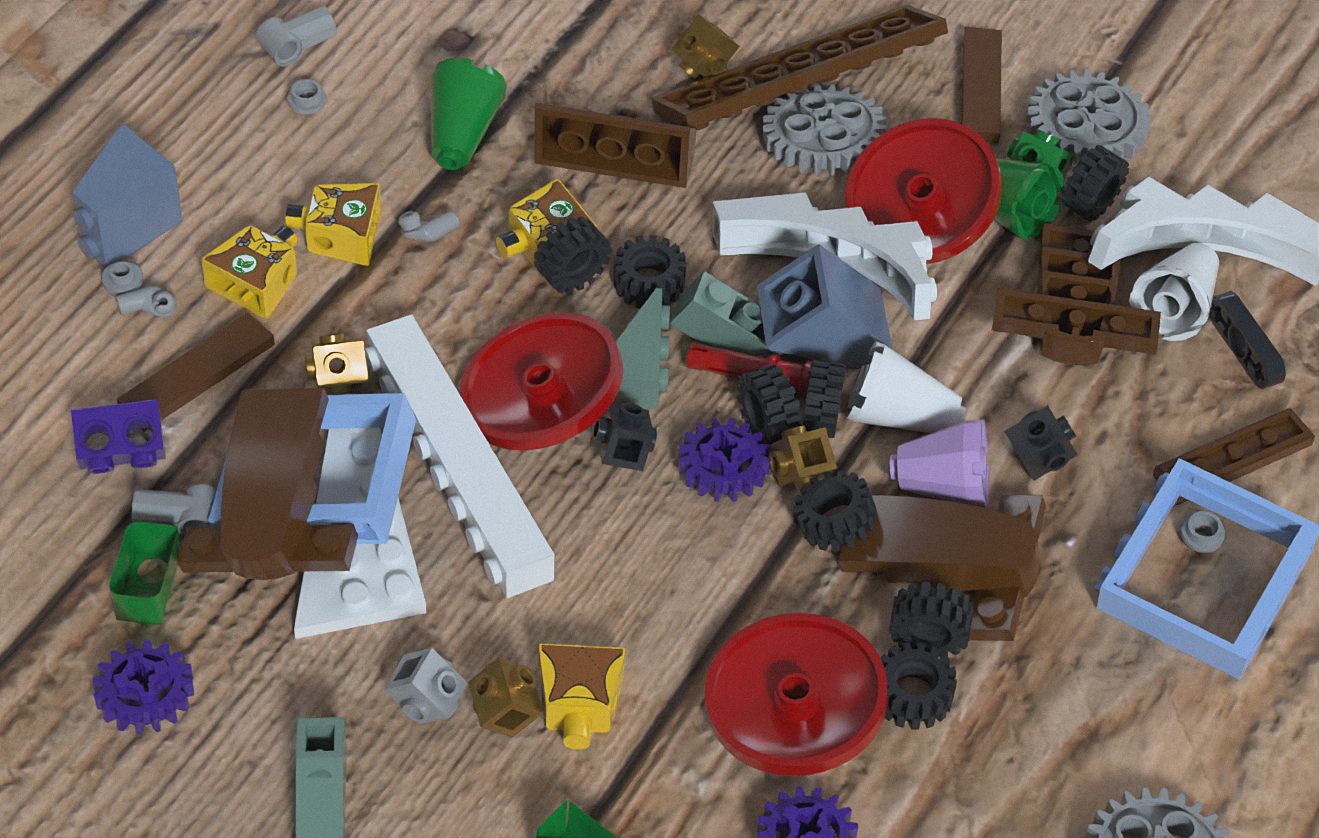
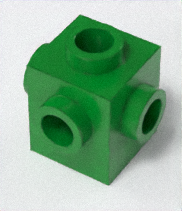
M1038 129L1035 136L1023 131L1021 137H1016L1008 149L1007 157L1011 160L1049 164L1058 168L1064 174L1073 154L1056 146L1058 138Z

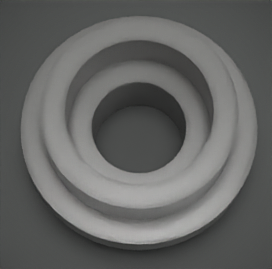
M310 79L300 80L291 87L288 94V104L297 113L313 114L324 108L326 93L318 82Z
M129 261L112 263L102 273L103 287L113 297L138 290L143 283L142 270L138 265Z
M1199 511L1184 521L1181 537L1190 549L1201 553H1209L1217 550L1222 545L1225 538V529L1221 520L1215 514ZM1197 532L1205 533V534H1207L1208 536H1202V535L1198 534Z

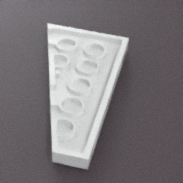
M380 428L329 429L316 504L366 503L382 437ZM399 498L397 499L387 544H356L350 571L304 572L294 626L295 639L426 613V602Z

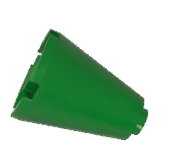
M449 58L440 61L431 75V155L441 167L448 170H456L468 165L506 96L507 83L497 70L486 64L484 70L472 66L473 60L467 58Z
M996 158L1002 174L1003 185L1001 203L994 219L1022 240H1028L1027 237L1035 239L1040 237L1044 223L1052 224L1058 214L1060 205L1056 204L1055 200L1057 191L1062 193L1064 188L1063 174L1058 168L1049 164Z

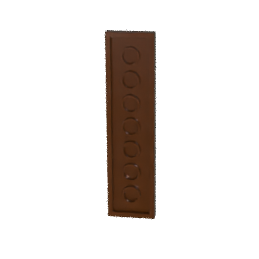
M906 4L723 71L717 75H712L652 97L653 111L680 126L701 130L709 126L710 121L740 115L742 109L753 105L764 106L771 104L777 96L785 93L795 94L803 92L808 88L807 85L818 81L827 82L840 77L842 72L850 69L859 70L872 65V61L882 57H897L903 54L904 49L914 45H929L935 41L936 37L948 33L947 22L945 18Z

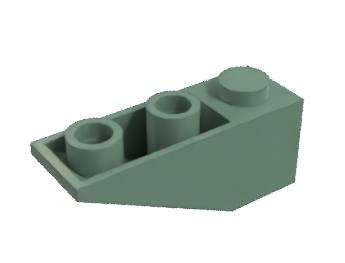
M704 271L680 295L669 324L701 344L765 358L774 353L779 354L783 360L796 362L797 356L772 351L766 347L760 305Z
M656 288L616 341L623 359L624 371L620 389L613 401L615 404L634 403L642 408L658 409L659 392H667L668 367H660V360L668 361L669 336H661V329L669 330L670 305H662V288Z
M344 717L297 718L296 838H345L347 740Z

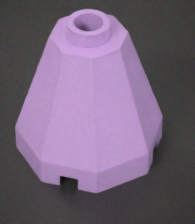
M966 420L900 444L897 454L890 455L891 479L898 480L900 489L936 500L986 508V505L989 504V464H986L988 440L985 420Z

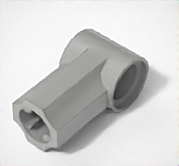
M323 6L287 22L277 17L270 18L259 26L256 32V39L276 64L286 67L297 62L302 56L304 49L336 36L337 26L331 12Z
M203 484L190 486L185 493L139 489L135 491L133 497L132 523L147 522L178 526L179 534L185 537L187 527L211 526L208 519L217 489Z

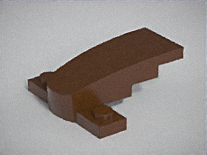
M1044 223L1039 255L1037 294L998 288L992 331L1038 337L1042 356L1068 365L1086 366L1099 362L1103 347L1155 355L1158 347L1161 312L1114 305L1121 259L1103 269H1099L1088 262L1093 248L1090 240L1095 231Z
M324 388L242 390L227 453L221 503V526L187 527L177 560L183 573L234 572L236 575L248 579L269 580L295 574V572L350 571L358 539V533L354 524L306 525L318 492L313 478L324 447V442L319 434L329 401Z
M872 495L877 512V520H873L875 527L872 532L865 530L867 538L862 542L857 537L853 539L855 546L848 549L847 544L843 543L838 560L842 571L884 572L888 583L930 581L933 588H937L938 583L946 584V591H949L952 587L959 591L977 590L973 604L971 640L1014 641L1024 597H1027L1033 589L1040 574L1041 557L1038 539L1046 510L1043 495H1001L998 511L936 499Z

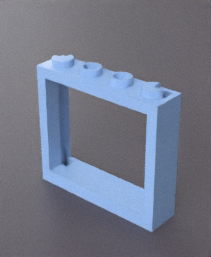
M405 393L327 395L329 401L321 429L382 427L384 429L366 503L313 504L306 525L354 524L358 533L356 544H387L416 418ZM226 460L208 519L211 526H221V503Z
M1179 458L1170 474L1165 472L1163 476L1160 475L1153 490V493L1157 495L1153 502L1150 504L1145 501L1139 509L1134 521V525L1137 528L1133 535L1125 533L1120 540L1114 557L1118 558L1112 568L1108 566L1103 568L1101 577L1094 587L1095 590L1100 591L1096 609L1240 680L1315 549L1319 537V525ZM1179 496L1289 548L1234 644L1123 590Z

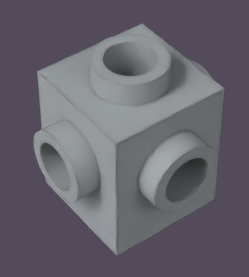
M433 648L403 655L383 690L402 707L404 714L408 718L419 724L445 720L452 716L460 705L459 698L468 682L455 671L454 665L449 660L441 657Z

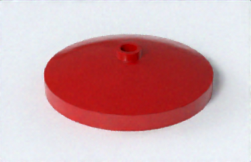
M940 118L918 119L889 129L874 139L863 150L850 171L845 191L846 208L861 207L867 220L873 221L874 225L917 221L923 234L931 239L932 259L926 260V264H932L958 255L973 245L986 232L993 222L1001 203L1002 174L989 144L976 131L952 120Z
M574 313L538 315L509 326L485 343L466 367L460 383L459 394L489 444L503 449L519 451L542 449L559 444L578 435L595 423L607 411L617 396L622 383L623 359L612 334L596 320Z
M781 614L762 619L745 627L721 647L707 673L705 704L709 723L715 736L730 754L744 764L775 775H813L834 769L848 762L871 743L886 715L888 704L887 678L882 660L873 645L849 625L817 614Z

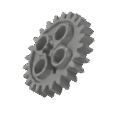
M1086 69L1083 76H1078L1074 70H1070L1069 78H1065L1060 73H1056L1054 82L1045 78L1043 86H1036L1034 95L1029 98L1026 122L1029 123L1028 133L1036 134L1039 129L1058 138L1056 146L1073 154L1071 164L1075 166L1083 155L1087 156L1088 151L1091 148L1095 149L1097 145H1102L1121 158L1125 156L1133 159L1135 150L1141 151L1144 141H1147L1151 115L1147 114L1149 105L1147 103H1140L1142 94H1130L1131 84L1120 87L1118 85L1119 77L1116 76L1108 81L1105 80L1104 72L1101 71L1096 78L1091 76L1089 69Z
M815 84L814 91L806 89L798 95L786 93V100L776 98L775 106L767 107V115L763 116V142H766L767 152L774 151L775 160L785 158V167L787 168L794 164H799V172L801 173L808 167L813 168L814 175H818L822 169H827L830 175H834L836 168H841L846 173H849L850 165L855 163L863 150L874 139L887 131V117L883 116L882 107H875L874 98L863 100L864 92L862 91L851 95L850 87L848 86L840 92L836 91L835 84H831L828 90H822L819 84Z
M1144 787L1138 800L1129 791L1124 792L1121 804L1112 798L1109 799L1105 811L1099 809L1096 811L1093 824H1089L1085 838H1176L1171 834H1177L1182 838H1227L1230 831L1228 828L1214 829L1218 815L1215 813L1203 817L1200 814L1203 806L1202 802L1199 801L1190 808L1185 805L1186 796L1184 793H1181L1175 801L1169 800L1166 788L1161 789L1158 798H1152L1147 787Z

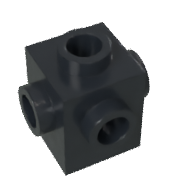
M612 403L604 413V416L595 422L593 429V441L598 442L601 462L606 465L643 471L648 454L653 451L657 439V429L652 427L649 410L643 409L634 403Z
M1048 405L1039 411L1027 414L1019 423L1004 431L1034 481L1050 471H1057L1063 468L1070 459L1078 455L1070 443V440L1077 437L1065 416L1063 415L1056 419Z

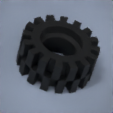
M1097 145L1095 149L1091 148L1087 156L1083 155L1080 159L1079 166L1075 165L1072 171L1074 173L1072 177H1068L1066 181L1068 186L1063 188L1062 194L1064 196L1061 198V202L1065 207L1089 222L1097 220L1100 214L1103 215L1106 212L1107 206H1112L1115 202L1113 200L1116 195L1119 196L1122 191L1120 187L1127 180L1125 176L1129 173V168H1127L1129 163L1102 145Z
M578 217L577 221L574 218L567 219L566 226L562 222L557 224V231L554 233L549 231L545 235L548 240L546 242L540 241L537 246L541 251H537L534 254L536 259L534 262L535 267L559 293L564 291L567 294L573 293L574 287L578 291L584 289V283L586 281L589 284L595 281L593 276L596 273L601 275L605 270L602 264H608L610 261L608 256L612 254V248L609 246L611 245L610 242L589 219L586 220L584 217Z
M642 235L636 237V244L629 239L624 242V248H618L617 255L614 257L613 284L619 298L624 296L625 303L630 305L633 301H636V308L641 309L656 288H662V305H670V299L676 302L680 297V293L684 292L686 256L684 252L680 253V247L676 243L669 247L670 239L663 237L661 242H656L657 235H650V240L644 241ZM652 268L663 272V274L644 276L636 271Z
M813 359L802 423L807 432L826 427L828 437H835L847 364Z
M769 364L741 374L738 377L739 384H737V391L740 393L737 396L738 403L742 404L743 409H740L742 416H746V423L750 424L752 434L761 432L763 434L762 444L768 445L781 440V432L802 426L799 422L802 420V414L797 410L800 407L799 400H795L793 395L796 391L793 386H789L790 379L787 374L783 375V369L780 366L777 367L776 364Z
M838 470L837 475L832 477L831 471L824 472L825 479L819 481L817 476L810 479L811 487L804 484L800 488L802 496L796 495L794 512L803 535L810 545L814 547L818 544L819 549L827 551L828 546L831 545L833 551H841V544L846 543L849 549L855 546L853 539L857 537L862 542L867 538L865 530L873 531L875 527L873 520H877L876 506L866 481L863 478L859 479L856 473L851 472L847 477L845 470ZM848 506L840 513L824 516V513L834 507Z
M922 582L921 588H918L915 583L908 585V590L902 588L898 591V596H895L893 600L889 627L891 639L893 642L899 641V648L902 647V643L910 642L911 649H917L918 642L926 643L924 651L929 653L934 646L940 650V659L945 655L948 656V652L954 656L959 654L960 649L965 650L968 646V641H970L973 605L972 603L968 604L969 598L965 594L959 596V590L954 587L946 591V584L941 583L937 584V588H932L930 582Z
M910 642L902 643L901 652H899L896 646H893L889 649L888 656L885 654L881 656L888 687V704L885 719L890 721L893 716L897 717L896 726L902 728L905 721L911 722V730H919L921 721H924L926 728L934 726L935 719L939 722L945 719L947 711L950 712L957 684L955 666L950 667L951 660L945 655L939 659L940 650L933 646L929 653L924 651L926 643L920 642L917 644V649H911ZM916 677L926 681L932 689L925 694H911L901 689L897 682L902 678Z

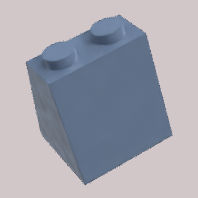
M125 124L116 130L72 192L75 207L73 217L78 225L80 239H78L79 247L88 259H95L104 268L112 263L123 260L183 222L175 166Z
M819 244L757 285L766 347L772 351L810 359L847 364L846 366L861 369L863 365L866 366V364L871 363L873 356L868 355L874 342H880L892 349L881 288Z

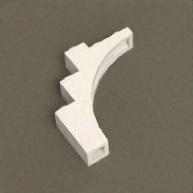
M1147 177L1138 185H1131L1126 189L1120 199L1122 210L1119 211L1107 225L1101 224L1095 230L1090 240L1093 248L1088 262L1099 269H1103L1121 258L1143 251L1184 248L1192 243H1202L1214 251L1228 252L1267 263L1288 271L1315 286L1319 283V223L1268 193L1256 202L1250 201L1244 206L1210 185H1207L1195 195L1191 193L1184 198L1151 177Z
M806 192L713 201V237L720 255L767 254L799 258L819 244L857 272L889 291L905 306L913 320L930 319L931 302H936L937 299L935 280L933 277H928L926 270V260L932 259V243L930 237L923 234L917 221L874 225L873 221L867 220L861 207L818 211L817 207H812Z

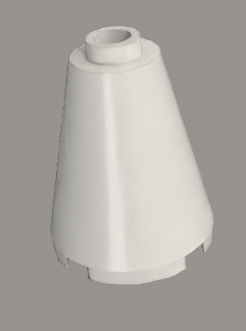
M1192 243L1146 270L1135 281L1133 290L1130 293L1131 308L1161 312L1159 333L1163 335L1161 339L1168 341L1186 340L1197 335L1206 324L1219 269L1217 254L1205 244Z
M877 341L874 342L868 355L873 356L870 365H863L847 406L850 410L845 415V418L853 422L925 433H933L963 421L966 407L961 406L962 397L887 345Z

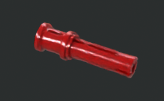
M694 342L691 343L687 356V368L704 370L738 378L741 374L769 364H776L777 367L780 366L783 369V375L787 374L789 377V386H793L795 391L799 392L800 397L807 398L813 361L807 360L803 364L783 360L779 354L774 353L765 358L709 347Z

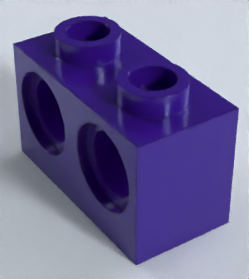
M158 399L71 410L76 460L80 470L88 469V473L100 474L113 471L114 465L130 463L133 468H147L157 465V460L166 459ZM138 428H147L153 433L151 439L144 444H135L129 440V437ZM96 433H103L109 437V442L104 448L93 450L86 446L90 436Z

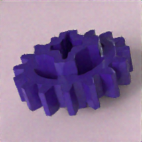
M712 418L711 427L706 428L701 423L696 424L695 434L686 432L684 444L679 445V474L686 475L685 485L687 487L699 485L698 495L701 497L708 491L713 492L714 501L717 502L721 499L722 494H728L732 502L737 501V493L740 491L749 497L752 496L753 486L762 487L765 475L769 474L770 460L768 459L770 447L768 444H762L763 434L761 432L749 434L750 424L748 423L743 424L740 428L735 427L734 418H729L726 425H720L716 418Z
M145 640L143 647L136 649L132 642H128L126 653L120 654L118 651L112 650L110 652L112 663L100 662L98 664L100 676L94 677L92 680L95 704L97 709H102L105 722L108 723L116 719L118 730L124 731L129 724L135 725L136 734H142L145 725L151 724L152 728L158 732L161 731L160 721L166 719L175 724L178 722L176 709L188 711L190 708L188 697L194 696L195 692L191 666L184 663L181 651L170 655L168 643L164 642L158 649H152L151 640Z
M800 786L796 788V794L793 798H790L788 794L781 791L778 794L777 805L767 801L764 807V816H758L756 828L758 833L756 838H777L776 831L780 833L779 838H835V833L837 838H856L858 823L850 822L852 812L850 807L837 809L839 798L837 795L831 796L826 801L821 798V788L816 787L812 796H806L803 788ZM831 825L834 831H832L828 827Z

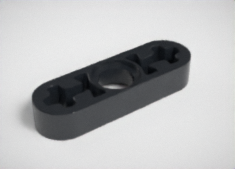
M1233 291L1213 296L1209 313L1210 319L1254 384L1260 389H1265L1283 383L1286 370L1281 355L1239 296Z

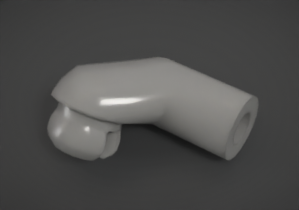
M451 210L446 211L431 221H420L419 214L413 211L403 213L398 220L399 225L402 227L400 232L404 237L434 242L460 226L458 217Z
M149 286L115 296L121 315L142 310L157 317H168L176 309L174 296L156 286Z

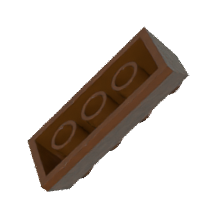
M536 103L535 164L682 188L687 187L695 155L696 128Z

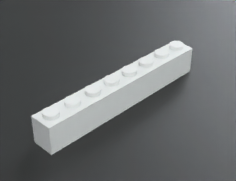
M411 314L366 330L367 348H364L366 365L370 372L376 371L378 373L382 393H405L416 418L413 431V444L416 453L421 460L427 459L429 462L432 480L439 491L445 490L448 496L449 509L455 521L462 520L465 525L466 537L470 548L474 553L480 552L484 558V569L491 584H498L507 599L554 581V553L413 315Z

